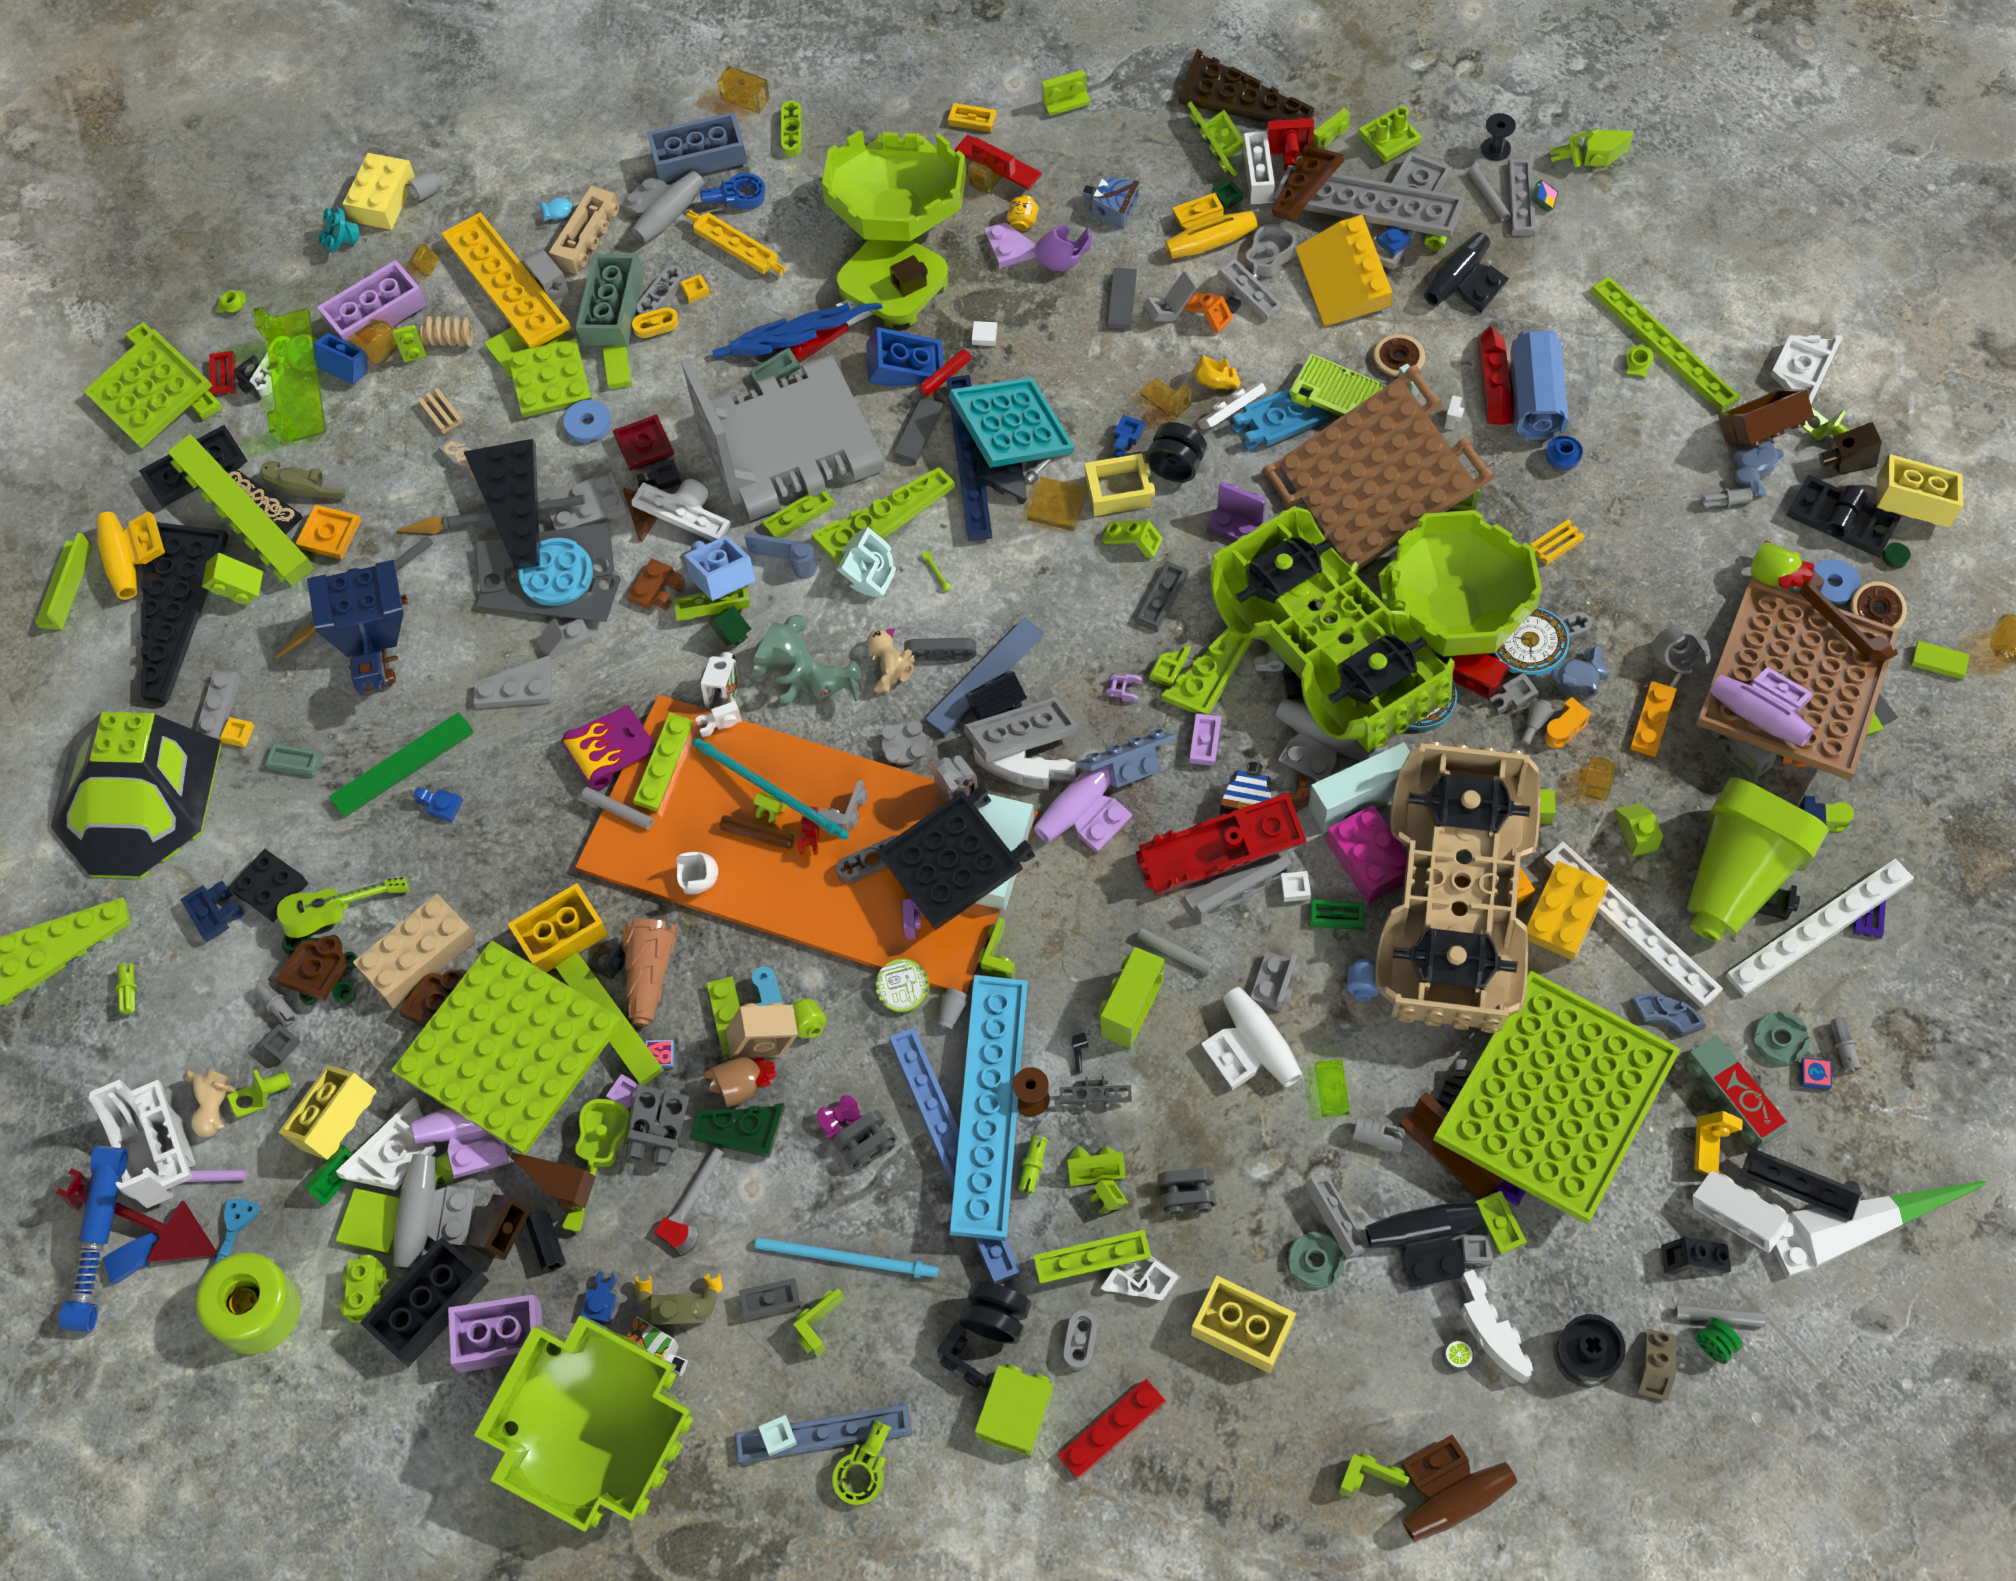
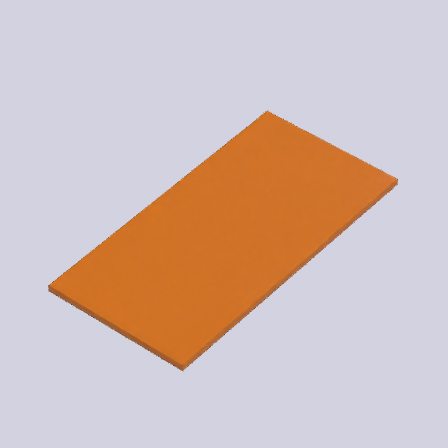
M658 695L643 726L655 746L669 712L694 721L658 812L633 804L634 797L651 756L623 768L609 796L626 806L654 819L653 825L649 830H646L603 809L575 866L576 871L879 970L895 959L906 958L917 962L925 969L930 986L944 991L947 988H952L968 995L974 975H976L980 965L978 962L980 952L983 947L986 948L988 945L990 927L992 924H996L1001 909L974 903L936 931L924 915H920L921 929H916V939L906 940L903 899H910V897L888 868L852 884L841 882L836 871V865L842 858L891 836L900 835L942 806L944 802L936 793L934 779L743 720L730 728L718 730L716 726L711 735L702 737L700 729L705 728L707 724L697 726L695 719L700 715L711 714V710ZM700 738L703 742L711 743L714 748L796 798L808 807H817L818 812L820 808L826 810L832 808L845 815L858 780L864 781L868 797L865 805L860 806L858 811L859 821L856 828L851 829L847 839H839L837 835H830L826 830L819 828V840L817 842L819 851L817 855H813L812 846L810 845L806 846L803 850V855H800L798 842L806 835L805 832L801 831V818L804 815L787 806L784 812H778V818L775 822H768L770 813L767 810L764 811L762 818H757L756 810L760 806L753 804L755 796L758 793L767 792L714 760L709 755L702 754L699 748L693 746L692 740ZM1035 810L1034 821L1027 842L1030 839V836L1032 834V831L1039 816V812ZM722 816H731L793 834L795 838L794 844L791 849H786L721 830L719 824ZM702 852L711 856L716 861L719 870L715 884L700 894H685L677 880L676 857L679 854ZM871 854L866 857L865 862L869 865H875L879 862L880 857L876 854ZM859 860L857 862L860 866V870H862L863 867L861 865V860ZM849 866L844 868L848 874L853 873Z

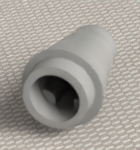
M947 988L946 993L942 994L937 1026L946 1030L953 1029L968 1003L965 993Z

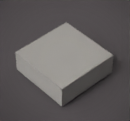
M1462 1235L1460 1239L1464 1266H1492L1490 1235Z

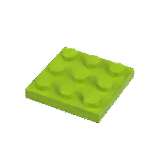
M576 338L507 353L523 418L569 408L582 400H592Z

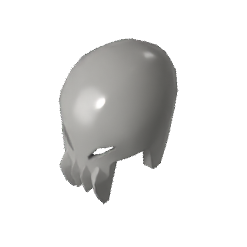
M1675 625L1664 629L1656 636L1651 645V654L1658 663L1682 674L1691 673V666L1700 659L1705 665L1711 659L1707 640H1703L1698 631L1685 625Z

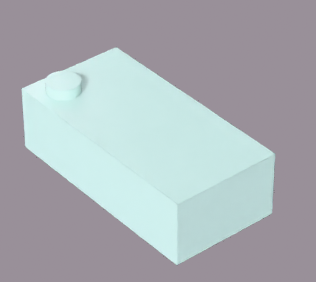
M1404 742L1311 785L1308 809L1323 833L1327 832L1329 827L1371 805H1374L1377 809L1392 802L1399 772L1410 753Z
M988 794L991 802L983 807H978V810L1009 850L1012 851L1021 842L1028 840L1034 821V807L1032 804ZM1016 875L977 901L976 904L1006 911Z

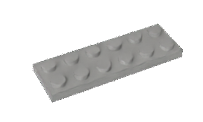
M1410 151L1391 184L1440 192L1451 174L1452 167ZM1367 222V228L1382 266L1394 270L1407 247L1397 255H1391L1377 244L1378 237L1391 226ZM1399 228L1408 236H1410L1411 240L1417 232L1413 230Z

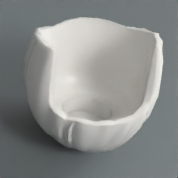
M686 852L676 857L677 880L685 894H700L715 884L719 870L716 861L711 856L702 852Z

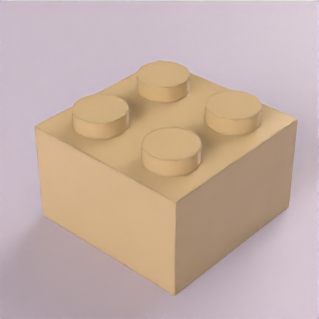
M776 1002L768 1006H757L754 1003L740 1006L726 1028L730 1060L740 1057H748L750 1059L783 1057L798 1036L793 1005H783Z

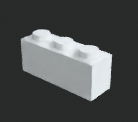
M1267 131L1244 133L1243 156L1250 204L1273 203L1275 183Z
M1711 1171L1693 1195V1209L1768 1253L1771 1252L1788 1228V1214H1786L1783 1208L1777 1204H1769L1760 1199L1756 1192L1741 1188L1724 1174L1719 1175Z

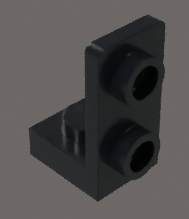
M1682 1237L1661 1245L1664 1273L1674 1275L1691 1268L1720 1273L1731 1272L1727 1244Z
M956 1322L937 1349L938 1358L941 1359L939 1363L951 1372H954L956 1369L964 1375L963 1379L971 1386L978 1388L980 1385L986 1389L989 1385L988 1378L954 1356L955 1353L960 1354L968 1342V1339H966V1328Z

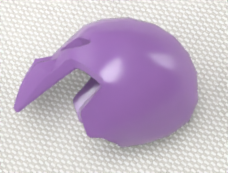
M1066 224L1046 233L1035 245V255L1039 263L1051 271H1066L1075 266L1082 254L1090 249L1092 235H1089L1090 228L1087 227L1075 242L1067 239L1070 230Z

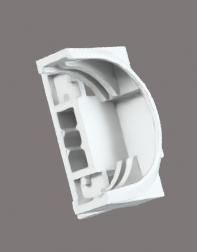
M119 1079L90 1092L89 1100L104 1126L111 1146L128 1150V1164L125 1173L121 1176L122 1183H115L122 1194L138 1200L143 1206L149 1208L172 1198V1187L192 1179L190 1167L196 1165L181 1118L169 1107L162 1083L159 1080L131 1091Z

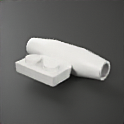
M1241 987L1229 991L1223 997V1001L1236 1028L1222 1029L1201 1043L1203 1049L1232 1090L1255 1076L1261 1064L1284 1087H1289L1296 1083L1303 1074L1289 1045L1267 1014Z

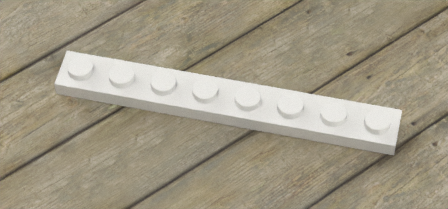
M1564 841L1544 857L1543 862L1552 870L1558 860L1604 879ZM1608 883V891L1598 913L1701 1009L1706 1007L1722 992L1723 988Z
M1895 858L1727 972L1726 978L1745 997L1855 922L1858 918L1912 883L1914 877Z

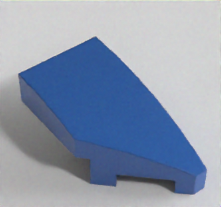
M147 1234L103 1257L110 1283H119L139 1270L140 1266H149L148 1254L152 1243L157 1242V1234Z

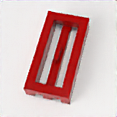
M233 351L209 354L210 383L213 385L210 387V393L214 397H217V393H221L222 396L227 395V392L236 394V376L233 372L236 368V361ZM226 358H228V385L226 379ZM220 359V386L217 387V360Z

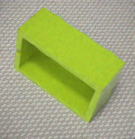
M1134 947L1131 955L1126 954L1121 965L1123 972L1120 978H1114L1109 991L1112 994L1108 1001L1104 1000L1098 1012V1015L1101 1016L1098 1025L1101 1026L1102 1037L1131 1049L1164 981L1165 959L1137 947Z

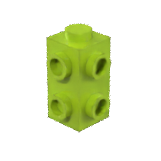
M360 1255L358 1259H348V1267L343 1271V1284L346 1286L345 1296L340 1301V1310L343 1316L351 1323L361 1322L384 1298L381 1293L382 1284H385L387 1280V1271L378 1259L372 1255Z

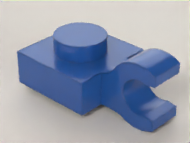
M1126 415L1122 416L1114 430L1113 438L1117 440L1113 446L1116 449L1113 456L1124 457L1128 444L1136 446L1145 430V422Z
M417 787L413 794V797L417 798L416 803L428 807L427 812L429 815L449 822H453L463 803L461 796L438 789L436 794L433 795L426 789Z

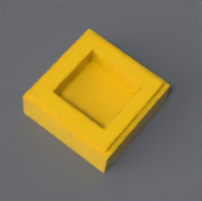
M701 274L679 282L689 304L710 296V290Z
M229 717L219 739L222 743L245 748L255 726L250 721Z

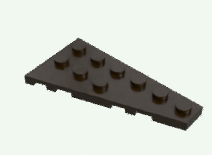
M1196 49L1179 95V104L1188 105L1191 101L1198 108L1217 112L1225 110L1227 114L1264 122L1277 119H1313L1315 110L1314 107L1294 97L1287 98L1279 94V90L1274 87L1268 88L1262 85V81L1235 67L1228 68L1220 64V60L1215 57L1212 59L1203 55V51Z

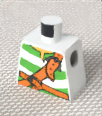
M723 652L720 657L713 656L709 659L701 681L705 709L711 710L735 700L739 678L736 658L732 653Z
M636 1316L627 1337L643 1345L652 1353L677 1365L673 1372L678 1376H682L687 1367L688 1360L676 1355L679 1347L677 1342L647 1321Z

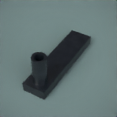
M1752 1147L1748 1150L1740 1174L1742 1177L1851 1221L1855 1216L1863 1193L1860 1191L1859 1184L1855 1181L1849 1180L1842 1184Z

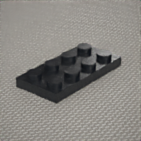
M225 425L196 439L226 472L232 467L237 468L248 462ZM169 454L139 470L162 508L199 488L197 486L194 489L184 478L187 474L184 471L179 473L170 462L173 458Z

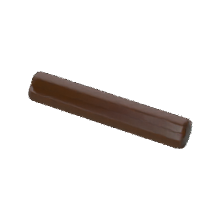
M722 816L719 824L721 830L786 849H791L794 844L795 838L793 834L731 816Z

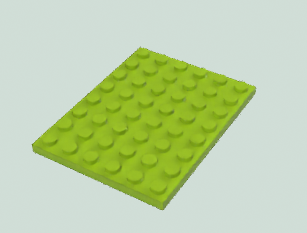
M1530 971L1527 976L1523 1009L1508 1017L1503 1029L1493 1034L1433 1140L1588 1225L1681 1049Z

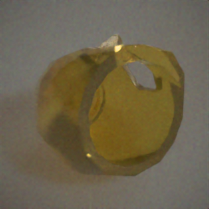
M370 319L369 324L349 336V340L356 347L362 348L367 357L377 366L389 359L397 350L398 346L392 330L397 329V327L385 320Z
M2003 614L1995 624L1990 641L1993 654L2000 661L2007 664H2016V615Z

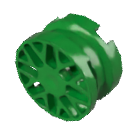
M1711 1317L1705 1324L1706 1328H1701L1695 1334V1340L1712 1359L1721 1364H1727L1732 1358L1731 1354L1737 1353L1743 1347L1742 1341L1730 1326L1720 1319Z

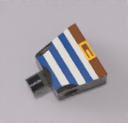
M1249 762L1246 772L1239 770L1234 772L1221 801L1220 815H1227L1232 811L1271 799V778L1261 775L1263 770L1262 764Z

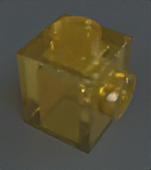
M1590 757L1588 765H1583L1580 772L1579 780L1584 781L1581 796L1607 801L1612 788L1617 763L1604 757Z

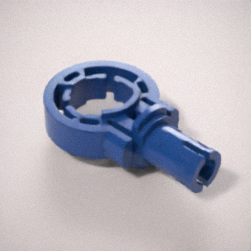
M740 173L731 177L729 181H722L718 188L700 189L702 204L722 202L726 206L753 209L760 206L765 200V184L757 175ZM748 184H751V188L756 191L754 198L753 195L745 196L740 194L738 189L744 186L748 187Z

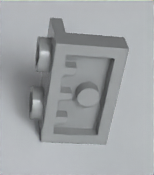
M1266 951L1251 994V998L1259 1006L1281 1012L1283 1004H1289L1293 989L1289 988L1291 980H1297L1301 965L1297 964L1298 955L1292 954L1290 959Z

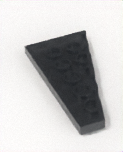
M533 439L464 451V455L514 567L518 570L540 566L536 443Z

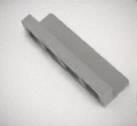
M1278 853L1258 859L1256 863L1230 871L1186 895L1185 901L1199 922L1203 923L1280 880L1281 873H1291L1292 862L1287 855L1280 857Z

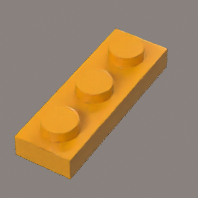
M1651 681L1630 750L1652 757L1656 756L1676 688Z

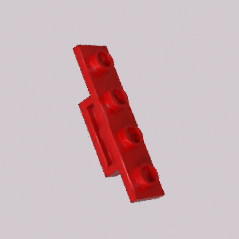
M968 134L955 148V152L960 151L965 155V158L1027 190H1030L1042 176V172L1015 159L1009 153Z

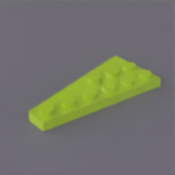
M121 897L1 936L0 1006L3 1004L7 1006L14 1001L13 998L26 989L31 990L66 967L65 963L74 957L83 956L88 952L87 949L97 942H104L130 925L131 920L127 901Z

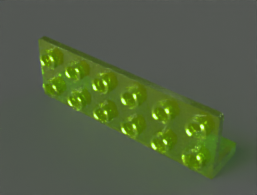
M262 306L254 308L256 330L266 339L275 404V410L267 412L269 433L281 445L326 433L317 362L314 355L310 311L304 308L273 317Z

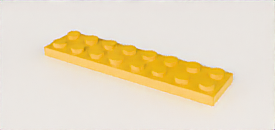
M481 212L441 233L446 244L529 349L539 347L571 329L568 320Z

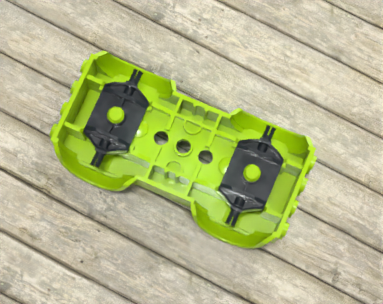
M1293 506L1288 510L1280 512L1277 517L1267 523H1262L1249 534L1239 537L1236 542L1226 548H1221L1213 555L1211 566L1212 596L1221 618L1230 630L1242 638L1263 637L1301 679L1302 692L1307 709L1315 723L1326 735L1337 740H1357L1369 752L1374 748H1380L1394 735L1402 734L1416 721L1424 720L1430 712L1438 707L1442 708L1452 699V678L1455 664L1451 658L1447 665L1438 659L1427 647L1425 638L1423 639L1422 636H1418L1405 612L1390 611L1356 576L1359 569L1358 564L1354 562L1350 566L1332 548L1331 541L1328 538L1325 539L1317 527L1312 514L1306 509ZM1311 601H1319L1322 604V608L1318 611H1311L1307 605ZM1328 617L1337 619L1332 624L1325 623L1323 620ZM1342 634H1350L1354 640L1350 644H1342L1338 638Z

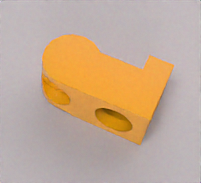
M1572 697L1565 702L1561 713L1562 716L1559 719H1553L1547 725L1544 741L1551 748L1563 747L1588 724L1591 712Z

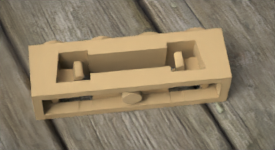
M590 186L549 251L550 258L560 270L578 275L582 267L586 266L588 257L597 248L598 241L607 232L610 222L619 212V204L617 203L615 193ZM592 199V203L590 204V206H589L588 209H587L586 207H587V205L589 204L590 200ZM568 237V241L566 242L565 246L563 247L562 245H563V243L565 242L566 238Z

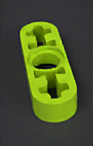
M794 100L786 101L781 106V147L783 154L787 157H796L802 152V110L800 103ZM793 110V117H790V111ZM789 126L797 127L795 131L790 132L786 130ZM790 140L794 141L793 147H790Z

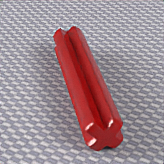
M966 349L959 351L920 384L919 392L924 396H929L946 382L948 377H952L970 361L971 354Z

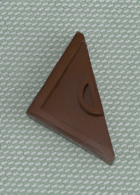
M624 488V496L639 541L643 542L658 517L632 506V499L637 492Z

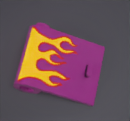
M629 705L579 728L568 730L561 740V745L587 786L595 791H600L611 783L613 779L612 773L651 756L655 749V744Z

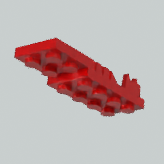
M1286 793L1232 811L1230 814L1220 815L1215 819H1207L1206 822H1199L1177 833L1171 829L1167 833L1156 834L1150 842L1138 845L1139 851L1135 852L1134 857L1137 865H1140L1141 873L1144 876L1143 883L1145 888L1153 889L1155 896L1254 864L1258 859L1306 844L1307 840L1290 795Z

